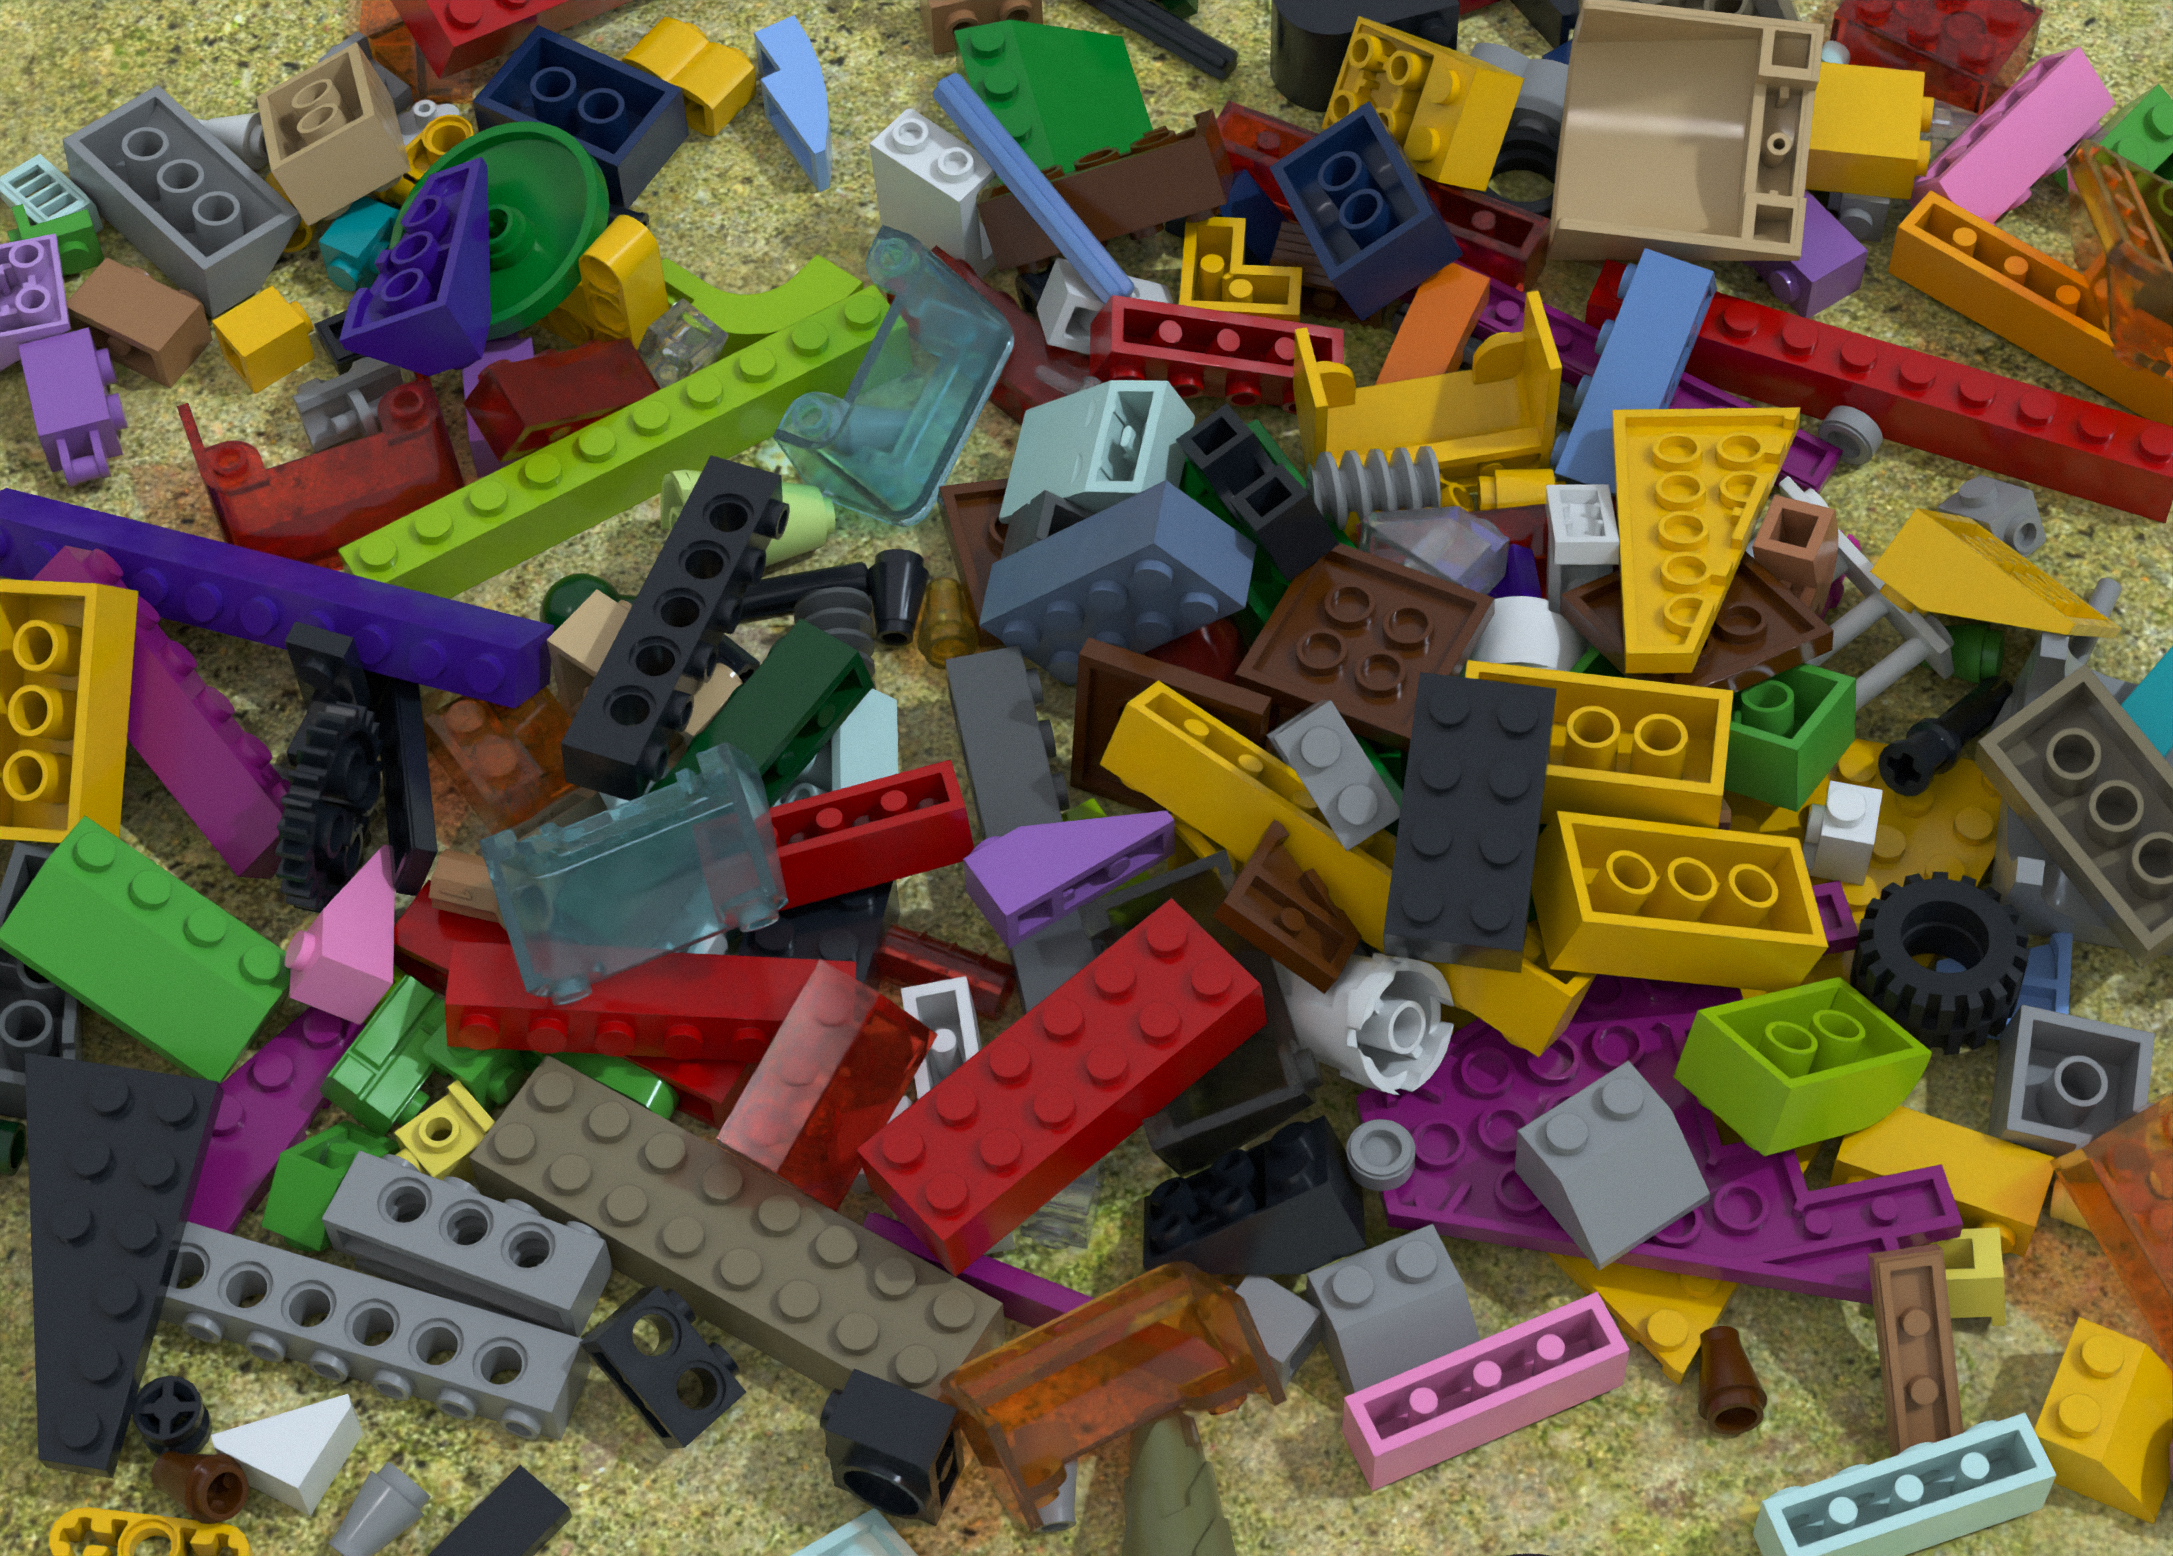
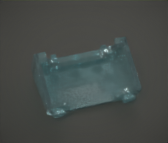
M882 225L868 251L865 261L866 269L875 286L884 292L895 295V299L844 398L817 391L803 394L788 407L773 438L806 485L817 486L823 498L830 497L834 504L890 525L907 527L916 525L924 520L933 509L937 501L939 486L945 485L1012 352L1015 341L1011 326L998 308L917 238L900 230Z
M725 742L696 754L701 769L698 775L688 768L675 773L678 782L563 828L550 822L539 827L541 835L528 837L521 842H517L515 833L511 829L479 840L527 993L537 997H551L554 1005L572 1003L589 996L592 993L591 985L737 927L742 932H749L767 927L779 920L778 910L788 903L766 790L754 759L730 743Z

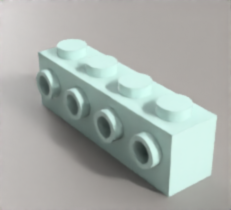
M2022 1413L2001 1421L1990 1420L1979 1423L1962 1434L1935 1443L1924 1442L1905 1449L1897 1456L1870 1465L1858 1464L1848 1467L1831 1478L1804 1487L1793 1486L1780 1490L1762 1501L1753 1536L1762 1556H1905L2042 1509L2055 1480L2056 1473L2026 1413Z

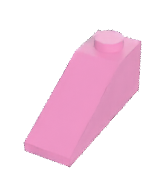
M384 844L321 911L307 931L299 930L294 935L285 956V966L290 968L289 998L359 1025L363 1023L393 984L395 888H393L390 849L388 845Z

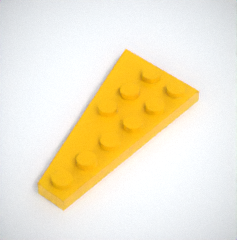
M1800 407L1612 410L1617 530L1620 540L1619 567L1625 673H1692L1799 429Z

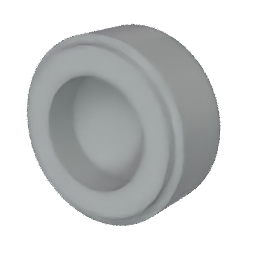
M1849 406L1832 408L1818 428L1820 439L1844 450L1840 461L1852 465L1868 463L1883 441L1878 425L1862 411Z
M1376 1119L1361 1124L1352 1132L1347 1142L1346 1161L1348 1171L1358 1184L1367 1189L1388 1191L1398 1188L1410 1178L1415 1166V1143L1411 1134L1402 1125L1390 1120Z

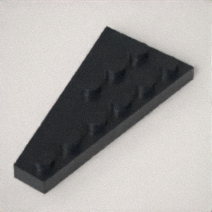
M25 1052L38 1459L46 1468L113 1479L223 1099L224 1090L218 1081Z

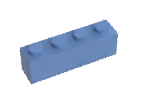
M1644 248L1638 265L1632 263L1627 265L1617 293V297L1623 299L1615 321L1606 319L1596 342L1595 353L1601 355L1595 373L1593 377L1586 374L1582 377L1572 405V409L1579 411L1570 433L1561 431L1551 454L1550 465L1556 467L1554 473L1557 481H1565L1566 485L1609 484L1612 504L1616 507L1612 410L1669 409L1717 289L1714 271Z

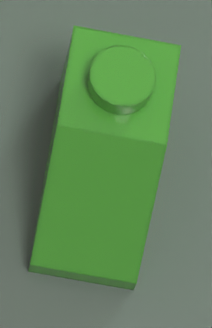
M344 1120L281 1152L261 1227L284 1236V1241L288 1245L299 1250L320 1252L331 1246L332 1244L324 1227L322 1217L359 1150L382 1158L386 1154L396 1155L400 1152L398 1142Z

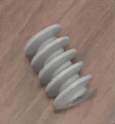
M1420 446L1414 463L1409 452L1404 447L1394 449L1389 465L1381 449H1370L1364 466L1355 450H1345L1339 468L1331 452L1328 451L1319 453L1314 470L1308 462L1306 491L1310 494L1323 518L1325 513L1332 514L1338 530H1345L1349 513L1355 511L1363 529H1370L1375 510L1382 511L1388 527H1395L1400 509L1407 510L1413 526H1420L1424 509L1427 507L1432 508L1436 520H1439L1441 502L1438 461L1431 446Z

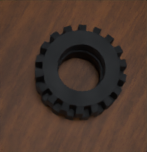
M1933 872L1932 879L1924 880L1917 873L1905 876L1903 887L1894 882L1890 883L1882 889L1880 899L1872 898L1866 907L1864 919H1861L1850 974V985L1930 1051L1932 1047L1942 1048L1944 1055L1959 1054L1962 1044H1967L1972 1050H1975L1986 1044L1988 1034L1997 1037L2005 1029L2007 1019L2012 1018L2030 951L2026 949L2029 939L2025 926L2017 925L2019 913L2012 904L2004 906L1999 904L2001 894L1989 886L1982 891L1975 887L1976 879L1962 875L1961 882L1948 879V872ZM1926 953L1944 955L1959 962L1967 970L1958 973L1936 972L1921 966L1911 957Z

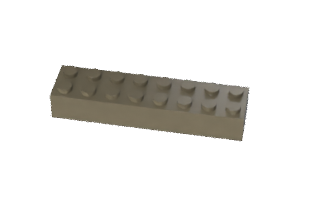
M548 1054L469 1157L481 1195L502 1203L506 1199H516L532 1206L540 1213L541 1217L563 1225H566L568 1221H576L593 1228L606 1240L613 1269L645 1287L659 1285L664 1292L668 1288L673 1289L687 1302L695 1315L831 1391L835 1388L844 1390L855 1368L959 1409L1006 1339L1002 1302Z

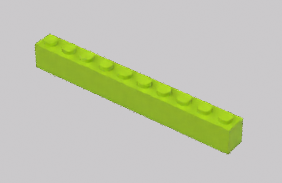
M873 284L338 549L344 572L450 599L661 493L663 477L665 474H670V471L679 469L703 471L710 455L727 460L822 412L824 408H830L836 405L838 401H844L908 369L904 323Z

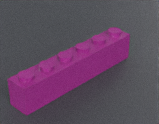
M66 545L31 580L97 583L128 589L120 579L123 576L121 567L107 553L99 549L91 551ZM138 596L127 739L238 877L271 879L276 874L282 860L281 856L275 855V850L279 844L277 824L281 820L285 809L281 799L285 794L289 793L291 784L289 780L282 779L269 763L272 760V754L265 744L254 735L244 732L234 720L232 715L235 713L231 702L217 689L207 686L194 669L197 667V662L192 654L181 644L170 640L157 625L160 621L157 611L145 599Z

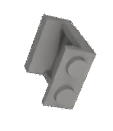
M1331 700L1316 702L1266 734L1283 763L1295 770L1346 851L1400 818V807Z

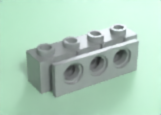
M359 1150L322 1217L333 1249L356 1257L357 1259L354 1264L357 1270L396 1284L578 1338L584 1330L613 1272L606 1240L593 1228L576 1221H568L566 1225L546 1219L541 1217L540 1213L532 1206L516 1199H506L504 1203L481 1195L468 1182L456 1177L447 1176L442 1181L420 1173L409 1161L392 1154H386L379 1158Z

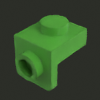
M23 204L11 207L18 228L7 231L10 242L56 233L63 276L79 273L83 270L99 266L103 262L104 256L88 209L31 226Z
M446 1021L422 1048L425 1058L452 1075L454 1082L458 1079L488 1115L497 1104L503 1105L514 1096L525 1073L519 1050H474L468 1047L447 1046Z

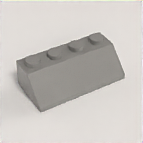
M159 85L62 140L71 181L93 201L99 214L180 289H185L195 295L204 305L205 312L212 318L261 289L301 222V216L297 209Z

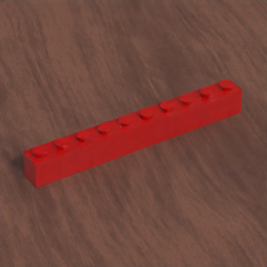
M1606 259L1587 302L1586 324L1601 331L1606 319L1616 320L1623 303V299L1618 298L1617 293L1621 278L1627 267L1626 264ZM1717 291L1714 294L1684 369V372L1718 389L1781 408L1800 407V414L1824 420L1834 407H1853L1868 415L1878 425L1883 439L2158 522L2166 523L2173 502L2172 426Z

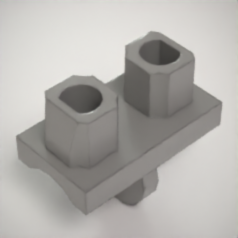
M370 357L354 361L347 373L328 381L315 378L298 386L297 394L292 396L309 443L315 452L360 433L366 441L372 440L379 436L378 425L415 410L404 385L400 367Z

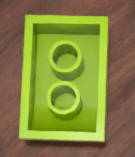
M1839 976L1698 1010L1673 1077L1695 1095L1697 1101L1703 1107L1713 1111L1742 1137L1746 1145L1759 1151L1763 1156H1768L1860 1131L1878 1123L1893 1112L1912 1092L1922 1077L1932 1052Z

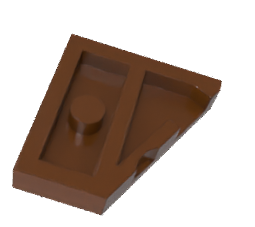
M1274 819L1258 840L1214 912L1213 917L1325 994L1337 981L1362 936L1344 910L1338 908L1333 903L1327 886L1314 868L1304 873L1283 845L1290 834L1281 823Z

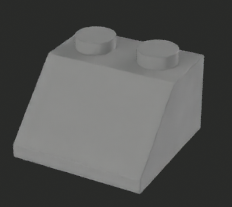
M1629 1061L1517 1131L1515 1172L1598 1271L1709 1200L1710 1192L1672 1110Z
M1433 1224L1307 1274L1306 1302L1322 1311L1320 1340L1347 1395L1356 1393L1480 1341L1463 1281Z

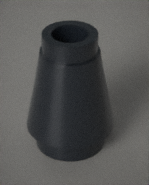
M904 549L881 551L875 556V564L868 569L875 627L877 629L876 639L885 645L904 646L913 642L914 631L930 576L928 570L924 568V558L916 552Z

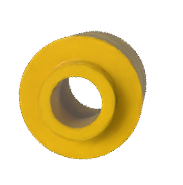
M1553 469L1493 470V476H1478V524L1493 525L1494 531L1549 530L1545 510L1546 485H1566V482L1555 481Z

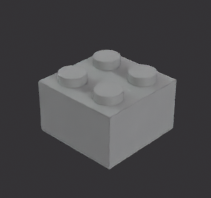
M2021 1005L2000 1035L1988 1135L2058 1158L2054 1172L2082 1178H2125L2142 1157L2155 1033Z

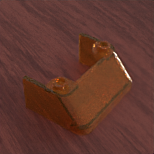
M2083 139L2066 160L2071 246L2076 255L2074 261L2083 272L2107 333L2114 344L2111 349L2113 355L2122 364L2134 371L2141 372L2146 368L2173 382V265L2168 256L2173 249V183L2094 141Z
M1187 1261L1173 1262L1150 1270L959 1366L947 1374L940 1383L948 1405L958 1409L960 1428L1000 1501L1030 1531L1044 1525L1037 1509L1050 1504L1059 1496L1058 1488L1067 1479L1065 1464L1186 1403L1193 1409H1207L1210 1415H1219L1232 1411L1242 1405L1247 1400L1246 1393L1254 1391L1273 1406L1287 1400L1245 1299Z

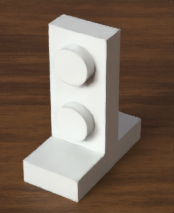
M1609 484L1546 485L1545 510L1549 529L1546 600H1549V611L1560 614L1562 593L1613 572V565H1619L1620 540ZM1587 640L1588 651L1592 644Z

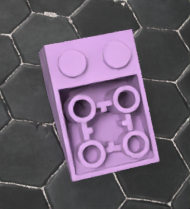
M56 233L0 244V371L21 359L18 345L60 335L71 329Z

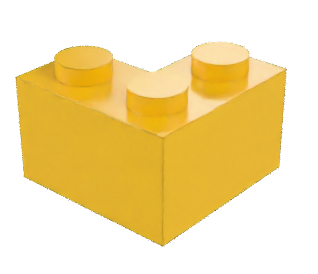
M1212 217L1195 223H1187L1186 221L1179 305L1300 323L1302 267L1245 265L1246 218Z

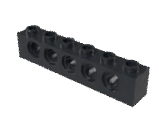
M710 455L561 742L565 780L567 783L639 804L650 781L658 782L661 779L668 763L669 743L675 731L683 732L688 726L694 708L693 695L700 681L708 683L712 678L718 661V645L724 633L731 635L736 630L742 613V597L748 585L756 587L760 582L766 564V549L771 539L779 540L786 529L790 506L788 503L783 502L781 475Z

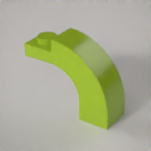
M819 254L813 257L785 284L770 291L757 294H734L722 291L706 283L667 257L661 261L671 324L675 326L681 324L685 352L710 364L864 289L861 280Z

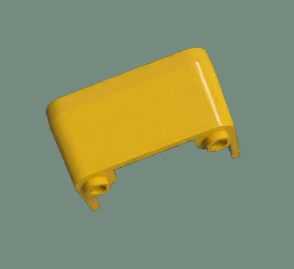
M1539 291L1526 292L1523 331L1515 333L1500 332L1488 337L1476 349L1473 355L1471 370L1356 388L1353 373L1347 366L1331 361L1316 362L1307 327L1295 329L1293 390L1306 474L1308 462L1314 470L1319 453L1324 451L1331 452L1339 468L1345 450H1355L1364 466L1370 449H1381L1382 452L1386 451L1392 454L1395 448L1404 447L1409 452L1414 463L1420 446H1431L1435 452L1441 478L1451 483L1460 484L1468 493L1477 492L1478 476H1493V470L1549 469L1554 446L1562 365Z

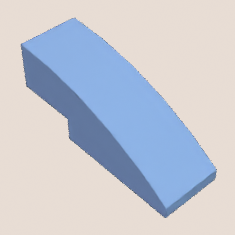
M795 15L754 32L758 68L763 76L760 80L765 117L814 186L821 192L830 188L833 162L827 92L821 66L810 39Z

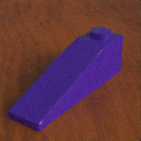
M482 157L436 172L428 177L400 222L406 231L400 242L393 250H382L374 264L380 272L370 289L358 288L349 302L339 339L345 350L426 376H432L450 369L461 370L482 359L491 322L488 166Z

